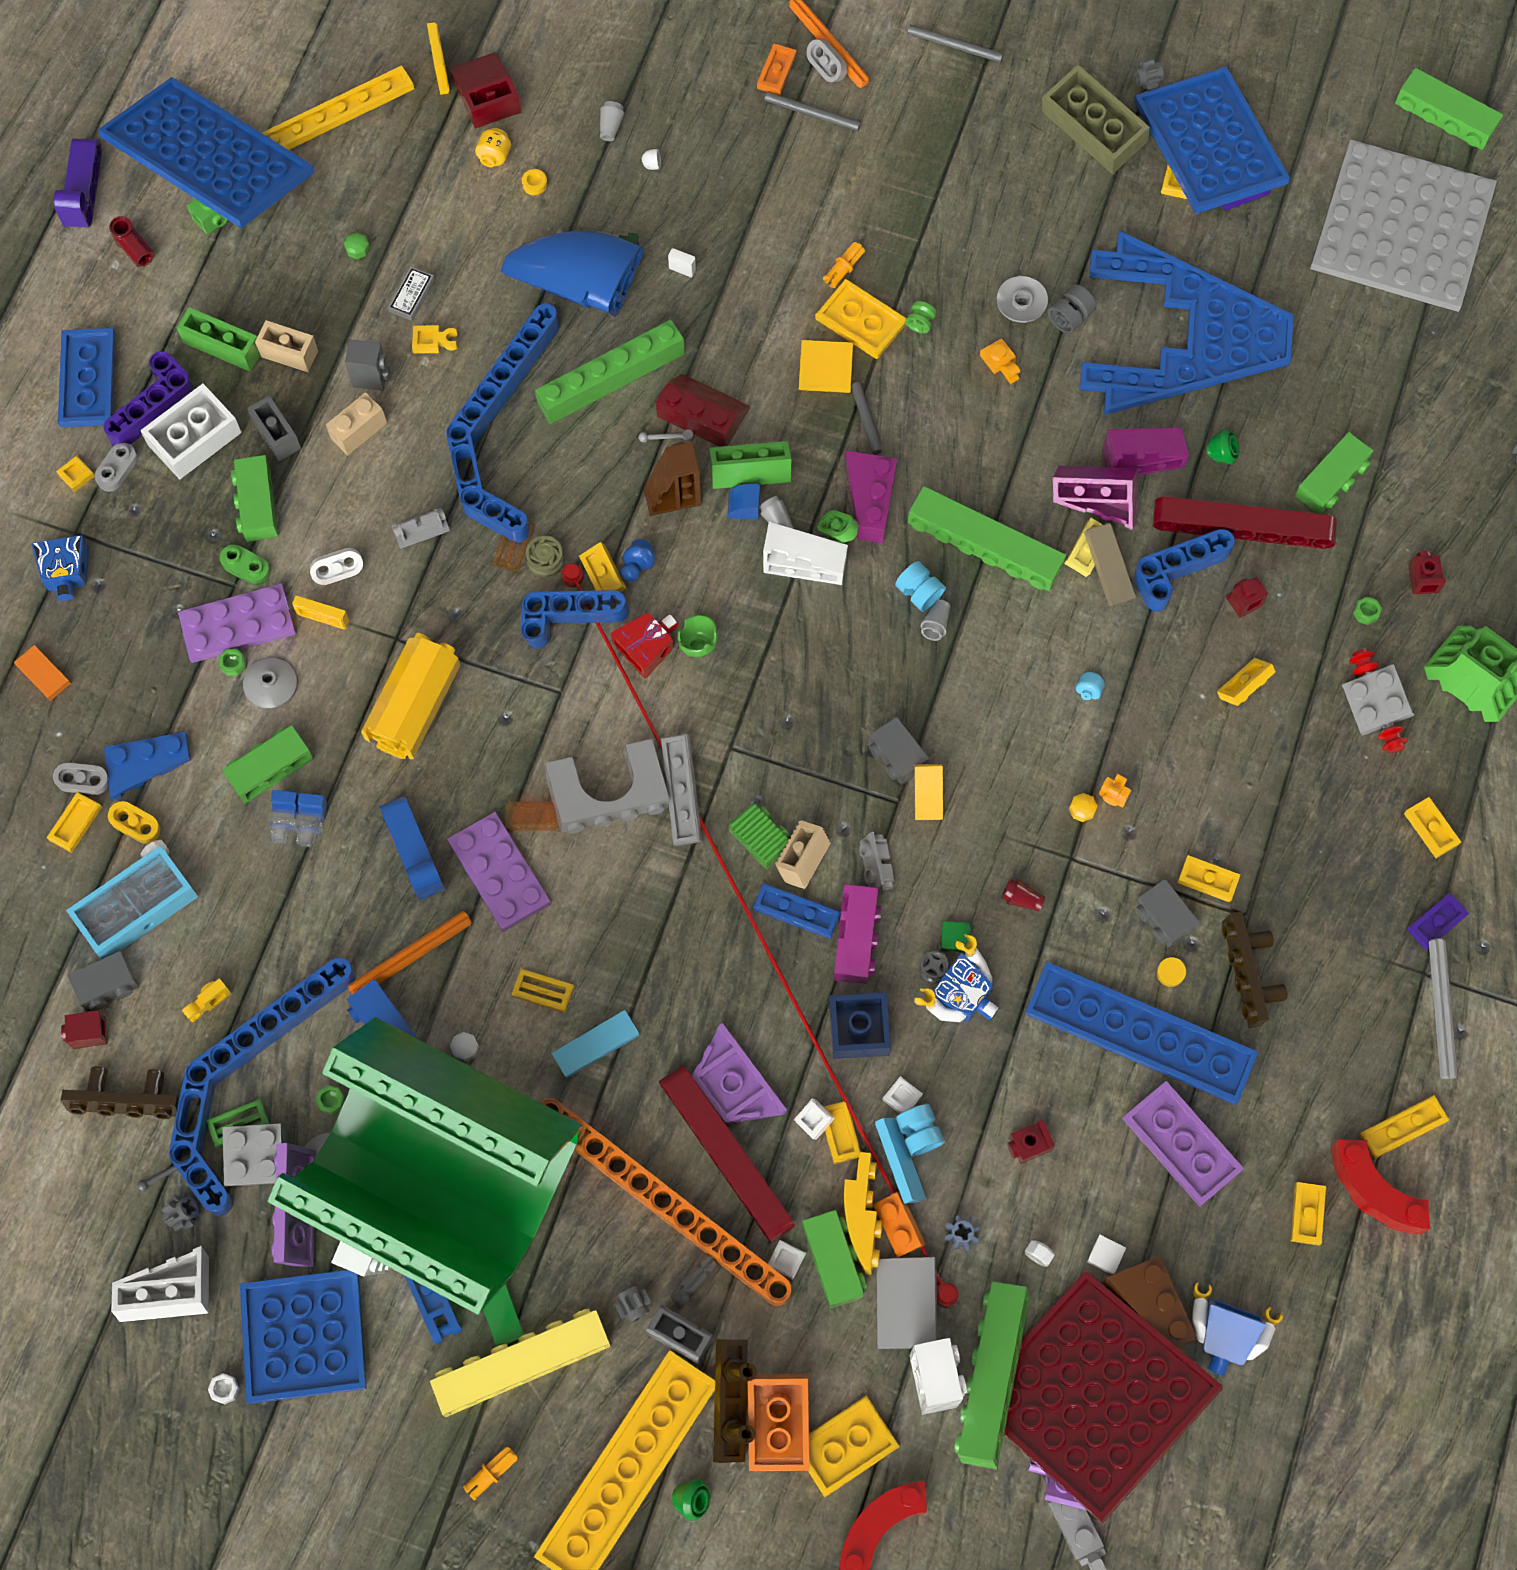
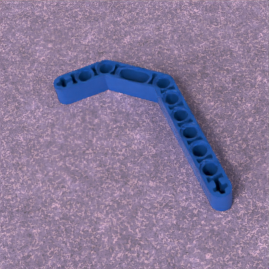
M541 304L535 308L446 430L459 498L465 514L515 543L524 542L529 538L530 527L527 517L521 510L483 490L474 445L559 330L557 311L550 304ZM503 377H508V378L505 379V380H499V379H501V378H503ZM487 397H493L490 400H485ZM479 416L477 419L471 420L472 417ZM464 436L462 439L456 440L457 437ZM465 458L471 459L473 462L475 476L470 481H463L460 477L459 462ZM472 500H478L475 504H468ZM494 512H500L497 516H490Z
M335 958L329 961L186 1067L169 1157L202 1205L213 1215L223 1216L233 1206L231 1194L202 1155L207 1130L206 1120L209 1119L215 1085L348 989V985L355 981V972L346 959ZM342 970L345 975L340 977L337 971ZM328 977L333 983L332 986H330L326 980ZM315 986H324V990L320 995H311L312 989ZM300 1002L301 1007L298 1011L294 1013L288 1012V1008L292 1003ZM277 1019L275 1028L271 1030L265 1029V1025L269 1020ZM245 1037H254V1041L250 1046L242 1047V1041ZM230 1053V1059L227 1063L218 1064V1059L222 1054ZM201 1070H206V1077L202 1081L196 1082L195 1075ZM201 1098L197 1126L193 1132L185 1133L189 1104L193 1099ZM190 1149V1158L180 1162V1153L183 1150ZM200 1172H207L206 1181L202 1184H196V1176ZM213 1190L220 1197L221 1204L216 1206L215 1200L208 1192Z

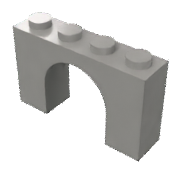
M652 739L625 745L624 757L632 786L626 795L615 801H598L584 792L580 785L572 757L545 763V776L561 833L567 831L571 834L578 833L584 830L585 827L593 825L595 827H604L609 825L611 821L619 819L630 821L637 818L638 815L645 813L656 815L668 808L669 795Z

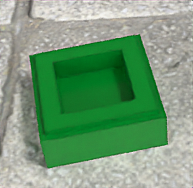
M943 921L941 951L965 952L956 948V942H962L964 947L967 945L968 940L964 934L970 935V923Z

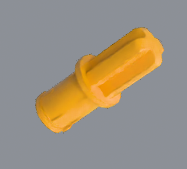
M853 242L841 257L835 259V265L823 277L826 284L831 281L832 283L829 286L836 288L843 277L853 271L852 267L865 253V249L860 243Z
M505 1447L489 1463H483L481 1465L482 1469L462 1486L463 1489L468 1493L478 1485L469 1495L475 1501L492 1483L499 1482L498 1478L517 1461V1455L511 1448Z

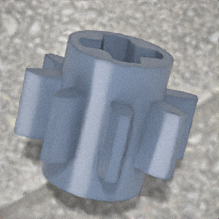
M957 1215L954 1226L950 1223L946 1224L945 1228L951 1231V1233L944 1238V1241H952L954 1244L952 1251H955L958 1247H963L967 1253L970 1242L978 1244L979 1240L974 1237V1233H977L980 1227H973L970 1224L972 1217H969L967 1221H961ZM959 1228H962L963 1232H969L966 1240H963L961 1236L956 1237L955 1234H957Z

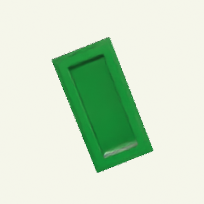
M505 1283L483 1309L496 1347L519 1341L518 1338L524 1335Z

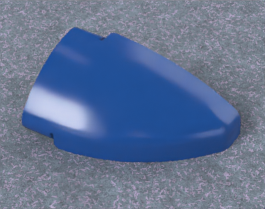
M590 231L556 233L540 237L511 251L505 257L500 272L581 306L593 307L616 317L621 310L641 260L643 247L605 233Z

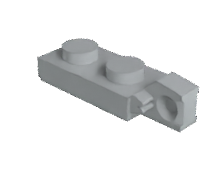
M1056 1502L1048 1503L1075 1560L1079 1561L1081 1567L1088 1564L1090 1570H1106L1101 1559L1102 1556L1106 1555L1103 1548L1104 1545L1087 1511Z

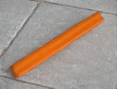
M790 0L789 7L816 39L828 41L844 59L847 65L846 74L859 88L868 85L869 76L803 0Z
M461 911L348 985L349 991L353 995L374 979L379 985L470 926L471 919L466 912Z

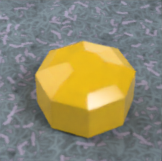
M1082 793L1073 797L1069 810L1073 819L1085 822L1093 819L1097 803L1093 796Z

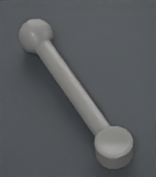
M691 430L672 434H647L646 432H641L638 438L641 442L652 439L679 438L691 441L693 439V432Z

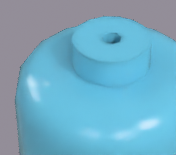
M1085 672L1078 680L1076 691L1081 694L1084 700H1090L1091 698L1099 699L1105 687L1104 679L1097 673Z

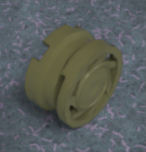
M543 535L534 538L527 545L525 552L527 563L534 575L549 578L561 571L564 564L561 544L555 538Z

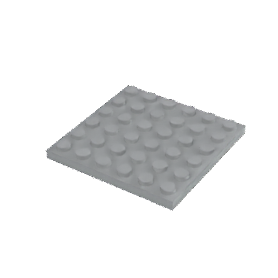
M1350 139L1310 269L1459 312L1497 181Z

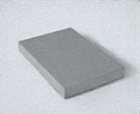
M936 1258L879 1259L877 1267L878 1349H913L914 1345L937 1341Z

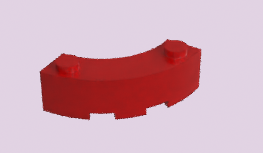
M1338 1139L1330 1146L1334 1169L1339 1181H1342L1345 1189L1352 1197L1351 1200L1365 1214L1371 1215L1384 1223L1386 1227L1400 1232L1422 1235L1430 1230L1429 1200L1405 1195L1389 1185L1372 1163L1367 1140Z
M925 1481L912 1482L891 1489L865 1508L854 1522L846 1537L838 1570H870L874 1551L883 1535L898 1522L909 1517L927 1513Z

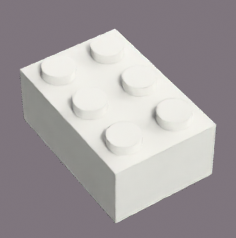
M201 384L140 430L148 446L179 480L241 433L235 417L204 384Z
M950 1338L914 1345L909 1357L922 1415L957 1408L963 1400V1396L967 1393L964 1376H958L956 1366L960 1363L957 1345H951Z

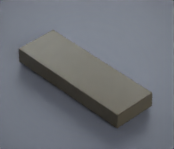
M1111 523L1084 531L1109 607L1136 599Z

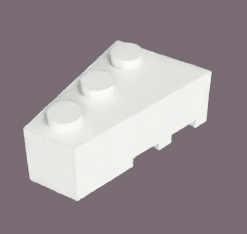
M197 1247L193 1249V1252L179 1258L173 1257L166 1260L167 1263L150 1270L147 1268L113 1282L111 1312L120 1322L207 1314L209 1256L203 1247Z

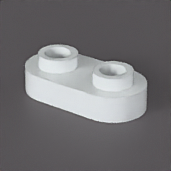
M345 548L314 559L310 565V574L316 583L328 585L357 575L363 567V560L357 550ZM347 557L353 558V562L350 564L344 563V560ZM321 566L328 567L326 572H320L318 569Z

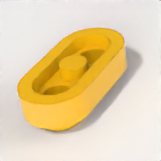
M117 802L108 811V820L112 826L140 843L149 844L160 835L161 828L158 821L150 814L128 802ZM122 815H128L127 820L120 821ZM145 828H151L148 834H143Z

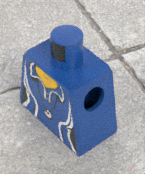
M83 536L32 543L40 578L47 590H56V597L60 601L73 599L72 588L86 584L89 546Z

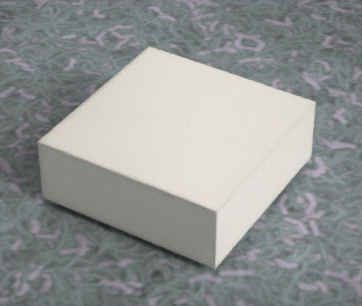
M672 248L668 255L669 269L692 278L696 271L695 257Z
M900 1076L883 1097V1101L901 1114L912 1109L923 1093Z
M812 1098L794 1120L812 1139L817 1140L835 1118L816 1099Z
M1099 1235L1087 1263L1113 1275L1126 1247Z
M779 1240L768 1265L781 1275L794 1280L806 1253Z

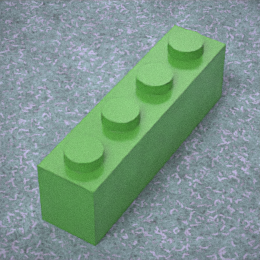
M1417 68L1413 70L1401 88L1395 102L1404 110L1418 115L1426 122L1444 129L1447 133L1455 135L1466 141L1469 145L1481 150L1485 148L1503 117V114Z

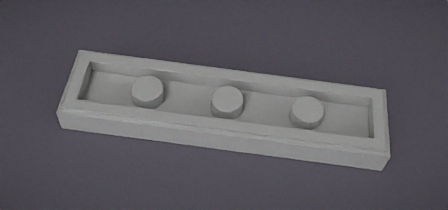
M681 734L661 738L666 787L669 795L668 804L673 845L677 847L702 842L690 735Z

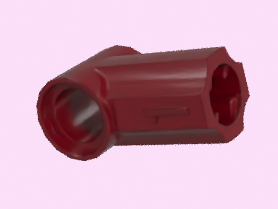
M124 216L114 218L109 224V230L116 245L123 249L137 267H145L151 263L155 253L135 230L131 221Z

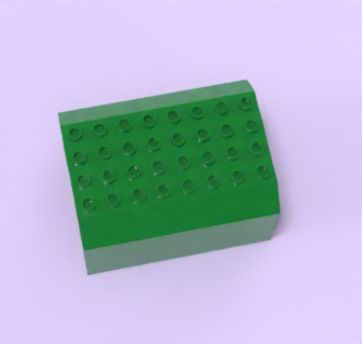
M374 1017L332 1048L322 1074L350 1088L332 1132L309 1165L293 1178L285 1173L277 1177L267 1202L479 1315L515 1273L533 1242L577 1147L582 1125Z

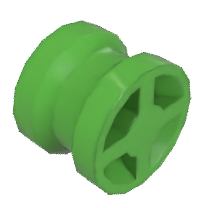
M916 301L911 308L912 314L908 315L906 319V325L915 332L927 333L931 327L930 321L936 316V309L926 302Z

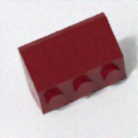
M683 374L670 380L656 401L658 418L683 430H691L694 435L719 447L729 445L750 409L749 405Z

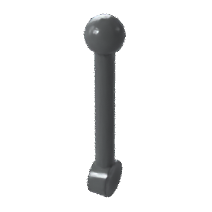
M190 1156L182 1157L181 1162L188 1160ZM172 1166L147 1181H139L137 1189L141 1192L146 1191L149 1185L177 1171V1168Z

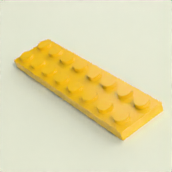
M669 1350L534 1557L552 1570H599L715 1392V1380Z

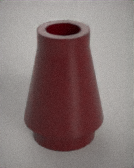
M1010 878L1003 891L1002 899L1006 900L1009 905L1033 909L1039 912L1043 906L1045 896L1040 895L1021 880L1017 879L1015 881Z

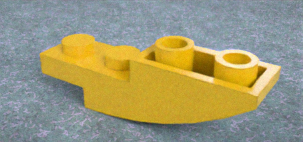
M859 1152L857 1179H845V1216L850 1239L858 1261L865 1274L872 1275L873 1267H878L880 1250L875 1249L876 1238H881L882 1221L878 1220L877 1211H867V1208L873 1207L874 1191H869L870 1180L876 1179L877 1162H872L871 1153Z

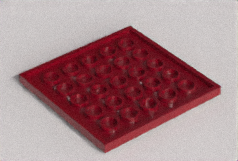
M1085 1271L1022 1339L1004 1436L1103 1524L1222 1391L1223 1386L1103 1284Z

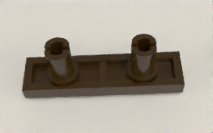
M1235 912L1222 921L1221 930L1224 939H1227L1229 947L1228 959L1231 966L1234 967L1236 975L1235 987L1237 992L1240 993L1243 1002L1242 1015L1247 1020L1249 1028L1260 1027L1269 1020L1265 1003L1285 1001L1288 993L1284 984L1261 987L1252 950L1273 946L1272 932L1268 930L1248 933L1242 912Z
M99 1066L91 1067L87 1090H62V1104L67 1111L76 1115H84L86 1112H97L102 1116H113L115 1113L126 1114L132 1118L153 1115L159 1119H170L171 1117H176L179 1103L176 1095H161L165 1074L163 1071L156 1069L147 1071L144 1093L104 1092L108 1071L106 1068Z
M716 1339L713 1462H745L746 1443H751L755 1438L754 1428L746 1425L747 1381L754 1380L757 1371L755 1365L747 1363L748 1340Z

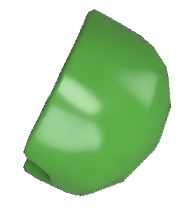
M695 615L685 619L683 629L678 631L680 650L690 657L697 658L705 657L713 652L718 644L715 621L709 616Z

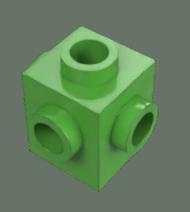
M194 199L187 205L192 220L207 235L215 229L224 226L228 221L197 199Z

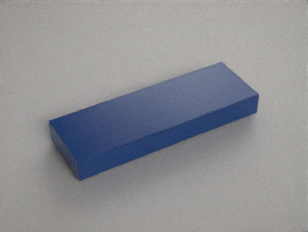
M765 883L762 884L753 906L754 911L829 939L832 938L841 915V911Z

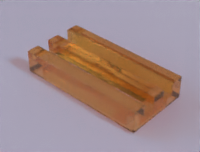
M529 523L530 534L522 541L513 565L509 563L517 542L511 540L503 562H500L509 540L502 535L492 560L493 566L518 573L526 547L530 543L535 530L534 523Z

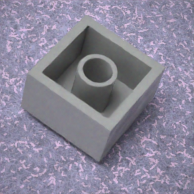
M266 1124L223 1127L224 1186L275 1184L276 1166L274 1157L277 1152V1144L287 1143V1125Z

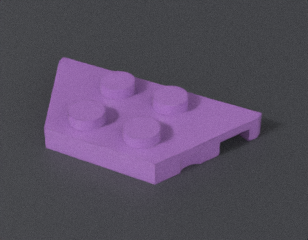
M721 1023L710 1045L705 1050L700 1064L697 1065L692 1078L725 1124L787 1113L785 1106L724 1024Z

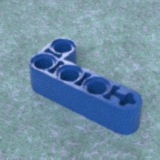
M1224 529L1216 530L1140 559L1134 574V580L1146 606L1152 611L1157 612L1166 609L1173 592L1171 580L1225 561L1234 546L1235 540L1232 533ZM1191 552H1198L1202 557H1194ZM1166 561H1174L1178 566H1170ZM1142 570H1150L1153 575H1146ZM1159 592L1163 594L1164 598H1157L1153 593Z
M614 590L531 592L524 597L522 602L521 634L531 647L536 649L543 648L550 640L551 623L621 622L629 616L630 606L623 594ZM564 603L569 604L564 611H558L560 605ZM595 603L593 609L584 611V607L587 604ZM536 604H542L540 610L532 612V608ZM541 629L538 636L530 637L532 631Z
M405 795L380 805L379 808L418 900L420 901L444 891L441 879Z

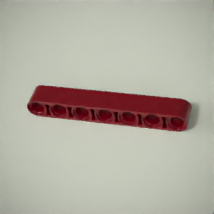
M1159 497L1154 501L1153 527L1161 531L1205 535L1224 529L1231 532L1234 539L1318 549H1329L1336 544L1337 519L1331 515L1174 497Z
M681 1065L659 1080V1084L768 1241L772 1243L794 1228L795 1225L784 1207L687 1069Z

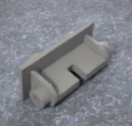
M441 508L392 525L400 549L450 531L445 514Z
M871 832L860 841L859 853L863 858L865 867L864 879L868 887L880 888L882 886V890H890L893 888V883H895L892 865L882 864L881 862L890 859L887 839H884L881 834L874 835V832Z

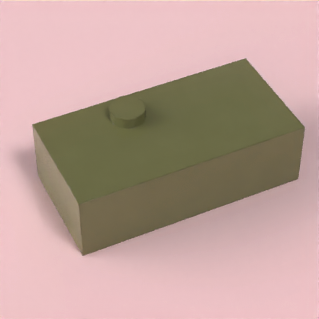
M1080 65L1075 66L1042 97V112L1112 175L1148 142L1150 127Z

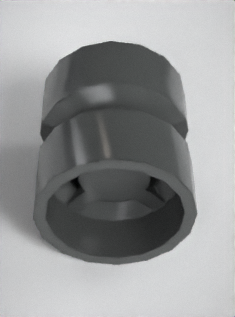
M1074 284L1062 295V299L1057 300L1048 309V316L1059 330L1070 334L1082 323V319H1086L1096 309V301L1088 290Z

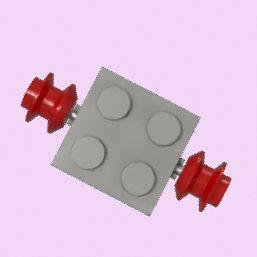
M1360 649L1352 654L1353 657L1349 660V664H1356L1357 668L1353 671V674L1363 677L1342 684L1352 713L1362 736L1383 728L1378 735V739L1385 740L1386 742L1382 750H1389V753L1399 752L1405 748V744L1409 740L1408 738L1401 737L1404 727L1394 725V723L1414 716L1395 665L1393 664L1376 671L1379 663L1372 662L1371 659L1375 652L1368 651V649Z

